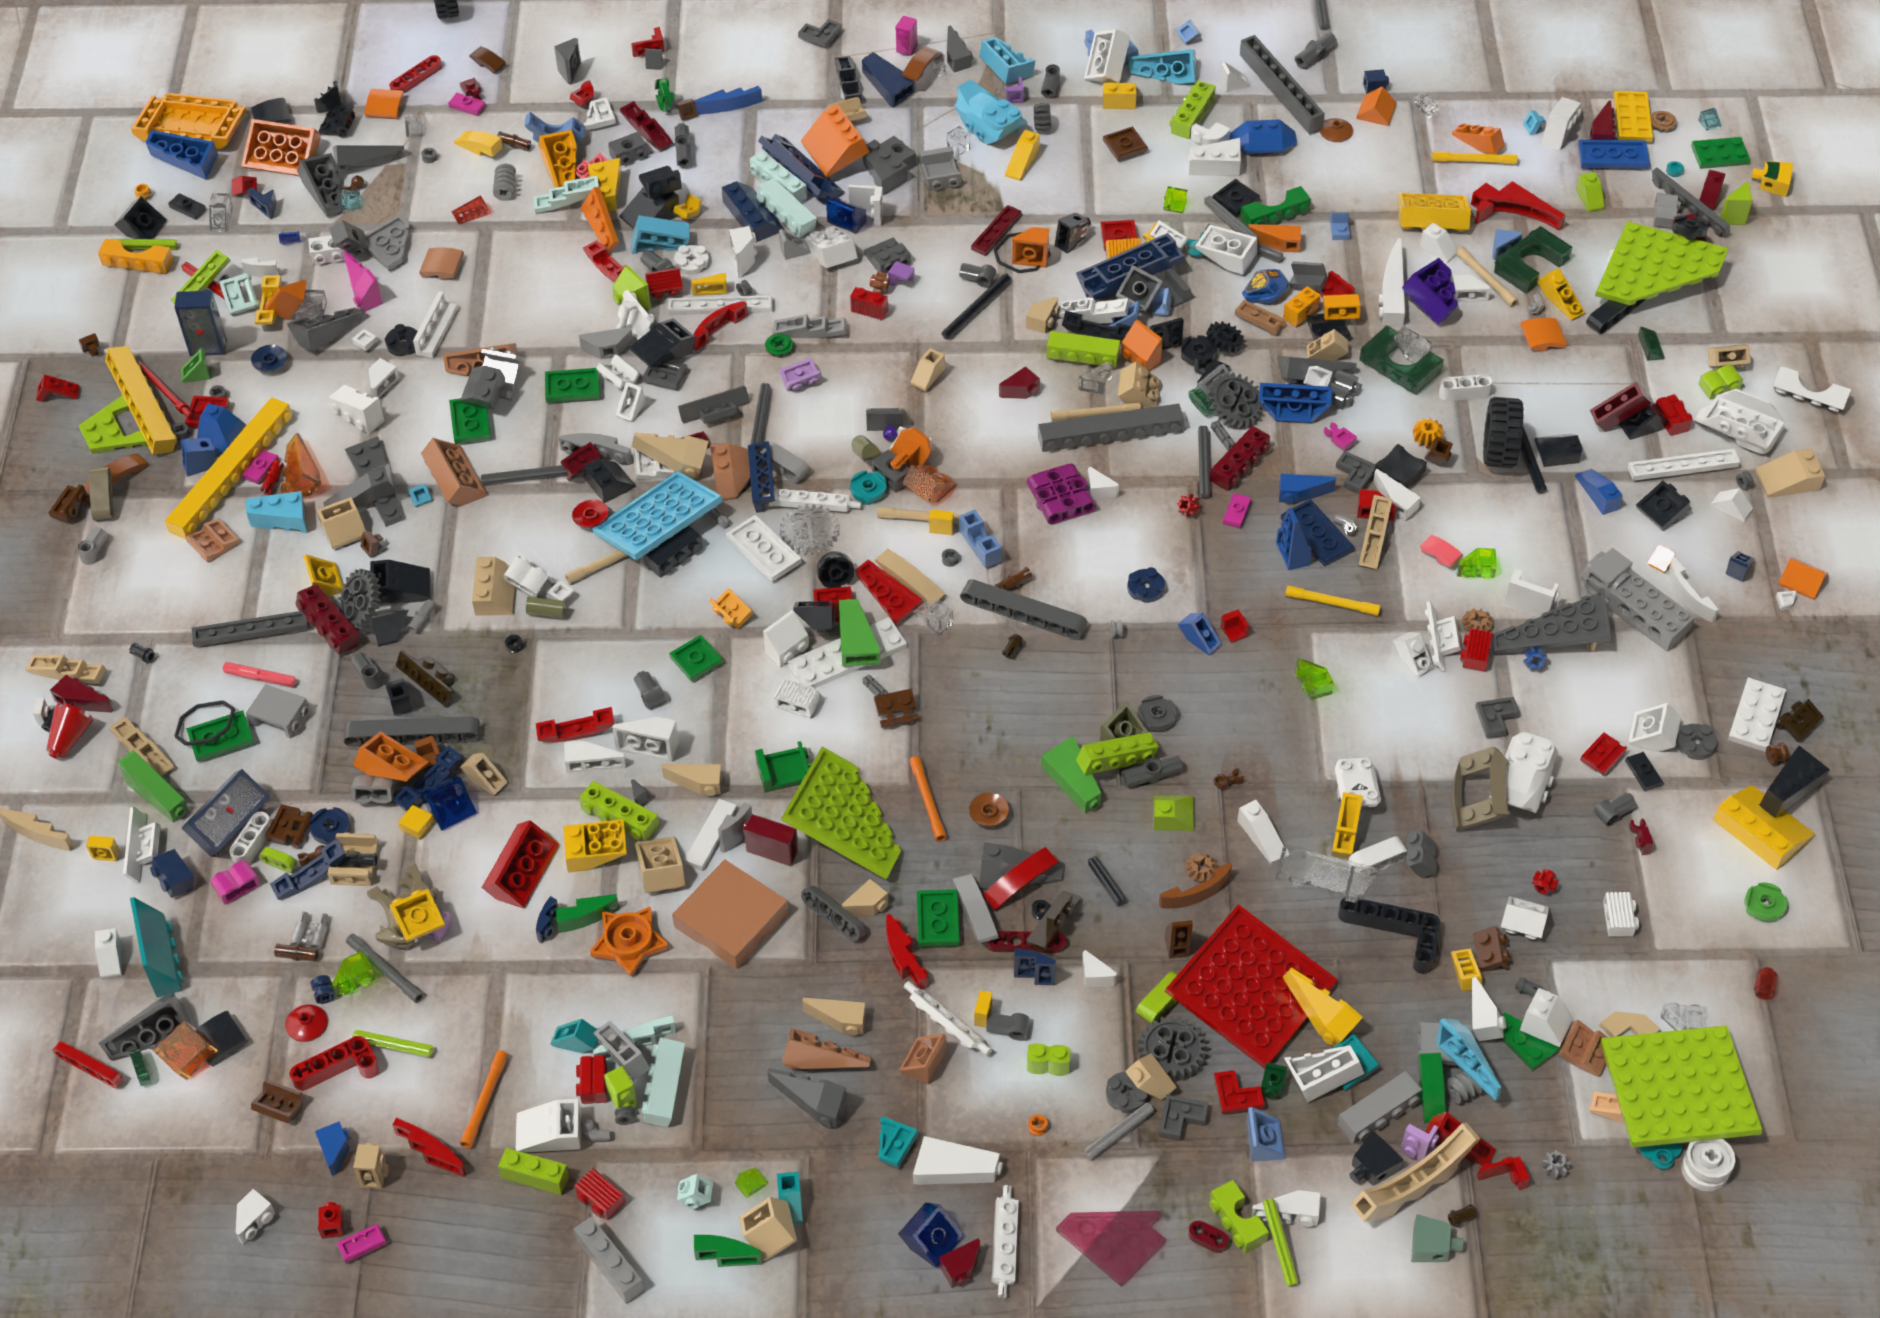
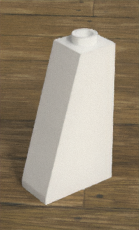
M924 1136L913 1172V1184L994 1183L996 1175L1001 1174L1003 1163L1000 1162V1153Z

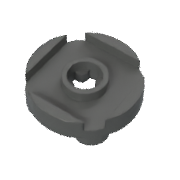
M1151 695L1142 700V704L1138 707L1137 716L1147 731H1163L1174 726L1177 709L1174 702L1170 699L1168 701L1163 699L1161 695ZM1154 711H1157L1158 713L1162 714L1154 715Z
M1688 724L1681 727L1677 735L1676 745L1681 753L1684 752L1688 755V758L1704 760L1714 753L1717 746V738L1711 726L1707 724ZM1697 739L1700 741V744H1696V742L1692 740Z
M1126 1072L1117 1073L1108 1079L1106 1099L1112 1108L1122 1110L1123 1113H1133L1147 1101L1148 1093L1138 1089ZM1124 1089H1130L1131 1095L1127 1096L1126 1093L1122 1094L1121 1092Z

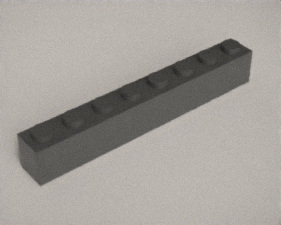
M1256 35L1242 39L1240 56L1308 133L1322 129L1325 113Z
M1178 403L1038 424V439L1042 452L1177 433L1184 429V417Z

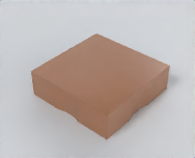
M724 859L672 914L673 923L676 929L695 942L703 944L720 959L738 969L755 951L760 941L770 934L789 914L788 900Z

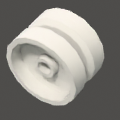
M1724 1139L1690 1142L1681 1163L1682 1174L1691 1186L1701 1191L1712 1192L1721 1189L1727 1183L1733 1170L1735 1153Z

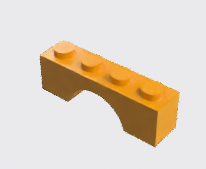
M105 239L98 251L101 264L104 266L167 274L174 260L170 247L153 245L144 252L132 253L123 248L122 241Z

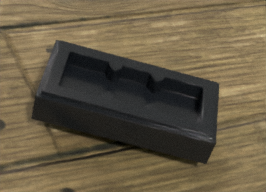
M180 193L168 203L170 208L193 219H197L206 210L204 204Z
M1644 752L1626 757L1625 762L1644 792L1662 786V779Z

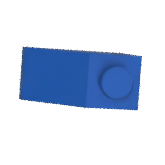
M1203 612L1190 613L1178 623L1186 639L1207 655L1211 654L1222 644Z
M340 1121L315 1131L332 1176L337 1174L350 1149L347 1141L351 1137L347 1127L342 1129Z

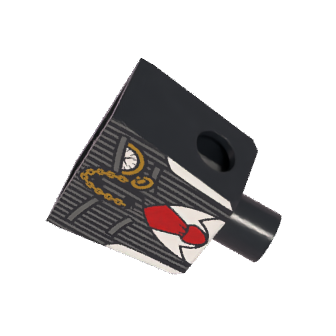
M1072 213L1059 219L1054 246L1068 254L1085 240L1087 227L1091 225L1090 219L1078 213Z

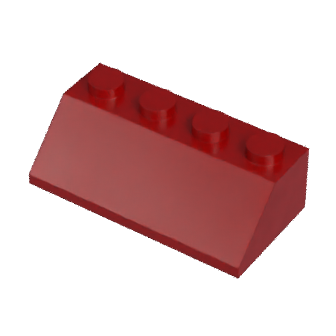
M531 820L517 824L481 888L496 900L524 908L559 843Z

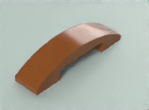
M927 46L922 47L909 61L902 76L917 82L923 76L924 69L932 61L937 62L943 53Z
M131 454L121 457L105 467H109L111 470L113 484L130 472L133 475L137 474L149 466V464L138 454ZM88 480L84 484V488L88 493V497L85 502L88 505H91L90 481Z
M1231 862L1214 869L1212 879L1181 892L1177 886L1161 893L1159 906L1167 909L1182 908L1211 897L1231 877Z

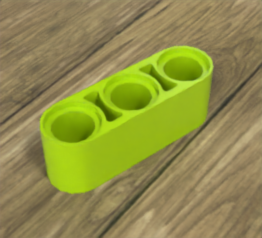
M1173 970L1170 971L1138 1005L1136 1013L1152 1025L1153 1020L1158 1022L1177 1002L1164 991L1178 973Z

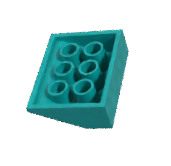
M130 898L142 965L156 997L165 996L171 991L173 993L182 991L180 983L183 982L181 970H177L180 961L178 954H174L173 950L177 946L174 937L170 935L173 932L171 920L167 921L164 913L137 898Z

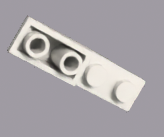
M1094 298L1061 302L1058 316L1064 318L1065 311L1082 314V320L1095 323H1113L1115 317L1127 316L1130 301L1128 298L1095 302Z

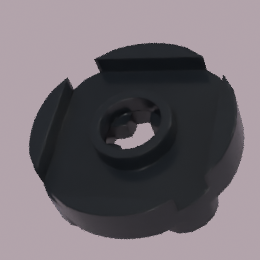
M1678 216L1675 218L1672 231L1685 235V238L1688 240H1695L1696 237H1706L1709 227L1707 222L1702 219L1693 217L1690 220L1687 219V216Z
M403 324L396 325L394 329L387 333L384 339L388 352L395 356L415 353L413 340L418 331L413 327L404 326Z
M1197 335V338L1192 339L1188 337L1181 345V359L1191 365H1195V356L1201 355V367L1204 368L1215 359L1217 350L1214 348V344H1209L1210 340L1206 339V336Z

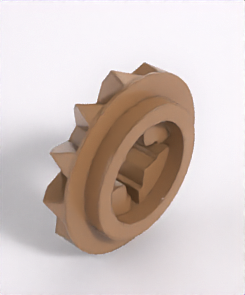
M1656 111L1650 116L1653 129L1658 128L1659 131L1664 130L1667 132L1668 129L1673 130L1674 126H1676V117L1670 112Z
M1473 608L1471 611H1466L1462 624L1467 631H1470V628L1490 631L1493 626V617L1489 616V612H1483L1482 608L1480 610ZM1475 617L1481 620V625L1475 620Z
M1198 852L1197 855L1191 854L1190 858L1186 860L1185 870L1191 879L1205 882L1212 879L1213 870L1217 868L1218 864H1216L1214 857L1211 858L1208 853L1204 855ZM1204 862L1205 867L1198 871V865H1201V863Z

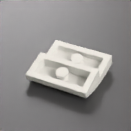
M634 448L633 457L636 479L665 478L675 473L673 470Z

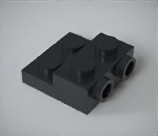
M1661 481L1636 504V508L1661 530H1664L1674 520L1678 521L1691 509L1690 500L1685 495L1677 493V489L1671 483L1667 484L1665 481Z

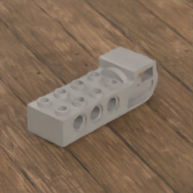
M1611 548L1606 553L1601 551L1587 563L1582 572L1581 579L1584 581L1585 588L1591 595L1598 593V590L1604 588L1606 606L1667 652L1691 630L1695 616L1631 569L1633 563L1617 550Z

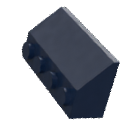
M737 181L721 187L723 203L741 227H750L751 233H755L756 242L778 234L780 229L784 230L772 212L756 198L757 193L752 187Z

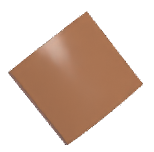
M446 247L429 248L419 273L422 278L437 275L440 280L453 278L457 273L464 252L463 250Z
M218 518L204 523L203 530L187 535L186 541L208 562L232 549L239 543L240 539Z
M1580 1020L1573 1021L1558 1055L1576 1067L1598 1077L1601 1075L1606 1064L1600 1042L1601 1038H1606L1607 1036L1600 1030L1593 1032Z

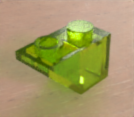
M1476 548L1459 562L1457 577L1495 578L1497 569L1496 548Z
M1297 659L1295 675L1297 679L1301 680L1303 691L1305 694H1308L1310 700L1331 695L1334 682L1327 668L1304 659Z
M363 950L343 959L332 983L337 997L349 994L352 990L366 986L371 981L376 980L373 969Z

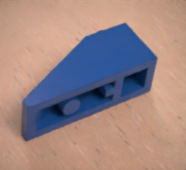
M1593 469L1575 474L1576 479L1602 515L1619 510L1623 495L1612 481Z
M1281 473L1279 502L1300 503L1334 492L1336 477Z

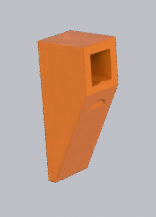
M1463 123L1452 131L1453 136L1482 153L1496 154L1505 146L1501 128Z
M1249 224V229L1259 236L1258 243L1281 252H1300V226Z

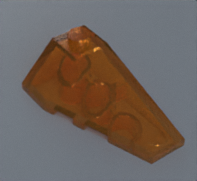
M296 433L286 445L284 462L287 465L282 474L285 477V483L281 484V494L301 491L303 497H307L320 488V472L300 434Z

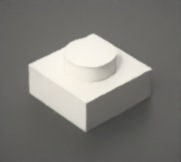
M365 329L352 338L353 344L364 351H367L378 341L377 336Z
M36 698L33 715L38 725H43L49 716L50 706L47 705L45 698Z

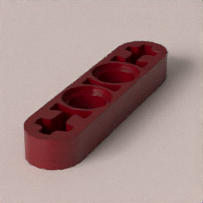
M997 931V944H993V940L986 941V946L992 952H1014V949H1023L1038 953H1060L1066 948V937L1061 932H1057L1046 949L1041 950L1026 943L1027 938L1033 931ZM1018 938L1022 942L1019 945H1013L1010 941ZM1004 939H1007V945H1004ZM1055 940H1059V945H1055Z

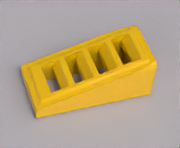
M726 273L691 281L693 295L727 294Z
M1471 948L1452 951L1450 955L1461 990H1472V978L1474 977L1482 985V976Z

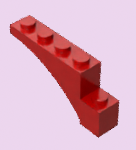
M1513 181L1500 191L1488 183H1484L1473 192L1471 205L1477 209L1480 202L1484 200L1494 203L1493 212H1507L1539 220L1558 231L1563 228L1565 214Z

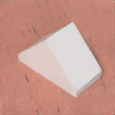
M1226 62L1222 63L1221 83L1226 92L1250 86L1245 74Z
M626 382L616 416L629 421H633L646 405L643 387Z
M1092 467L1088 468L1087 482L1093 499L1117 498L1119 495V484Z
M1740 488L1719 492L1710 505L1743 522L1753 510V507Z
M1085 950L1082 955L1085 988L1114 987L1117 984V973Z

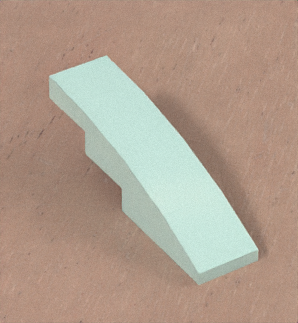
M593 176L565 181L563 187L548 189L549 194L533 196L535 212L541 213L554 210L587 198L593 187H599L598 177Z
M673 1015L644 1023L623 1032L637 1048L656 1044L655 1037L676 1033ZM603 1045L593 1050L594 1056L604 1055L607 1062L615 1061Z

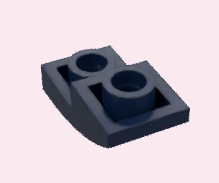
M552 896L548 898L542 907L536 924V935L538 942L541 944L546 938L551 936L554 929L552 920L557 917L556 908H559L558 902Z

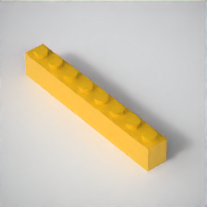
M129 346L107 348L105 362L152 455L174 452L177 437L173 434L171 425L165 418L164 411L160 409L158 399H155L153 390L147 383L146 376H143L141 367L135 360L134 353L131 352Z

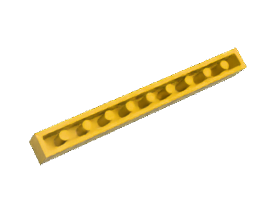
M273 397L266 402L165 519L169 533L187 540V535L196 531V528L217 507L220 500L228 494L231 487L238 482L239 478L259 453L269 446L272 439L291 420L292 413L288 403Z

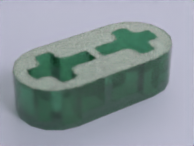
M1199 387L1189 391L1188 394L1191 402L1203 416L1207 417L1215 412V409L1209 408L1212 403L1208 402V396Z
M140 1048L130 1051L129 1054L140 1085L143 1086L151 1083Z

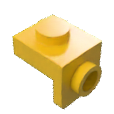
M687 194L685 203L674 206L673 212L682 219L698 216L702 200L692 194Z

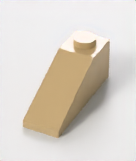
M662 764L664 779L700 795H721V764Z
M803 997V1012L841 1033L851 1036L863 1035L866 1017L864 1002Z

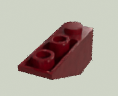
M1611 100L1606 103L1592 122L1590 140H1615L1616 131L1613 130L1615 119H1612L1614 117V108L1611 105Z
M65 675L50 689L54 701L62 706L66 703L84 711L113 712L111 700L108 696L97 693L91 686L83 685L75 677L71 678Z

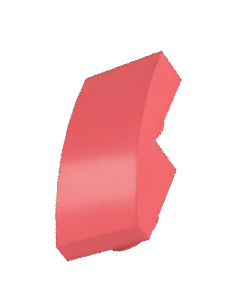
M599 153L589 163L584 160L575 168V174L580 179L589 177L587 165L607 161V159Z
M1434 535L1429 536L1420 545L1422 552L1435 556L1438 563L1451 568L1463 557V554L1458 549Z

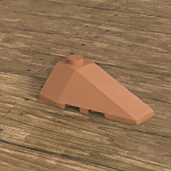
M512 343L443 354L445 371L469 376L472 368L483 366L485 355L481 353L482 349L495 348L501 353L512 351L518 357L517 345Z
M790 1027L782 1057V1063L790 1069L870 1066L871 1057L846 1047L841 1050L834 1044L835 1042L830 1040L821 1042L816 1040L817 1035Z

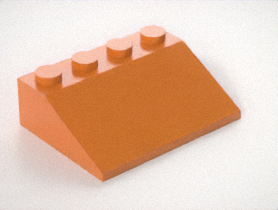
M838 104L822 112L801 139V143L826 178L869 153L862 136Z
M252 119L241 167L299 176L297 169L300 160L315 157L321 134L315 128Z

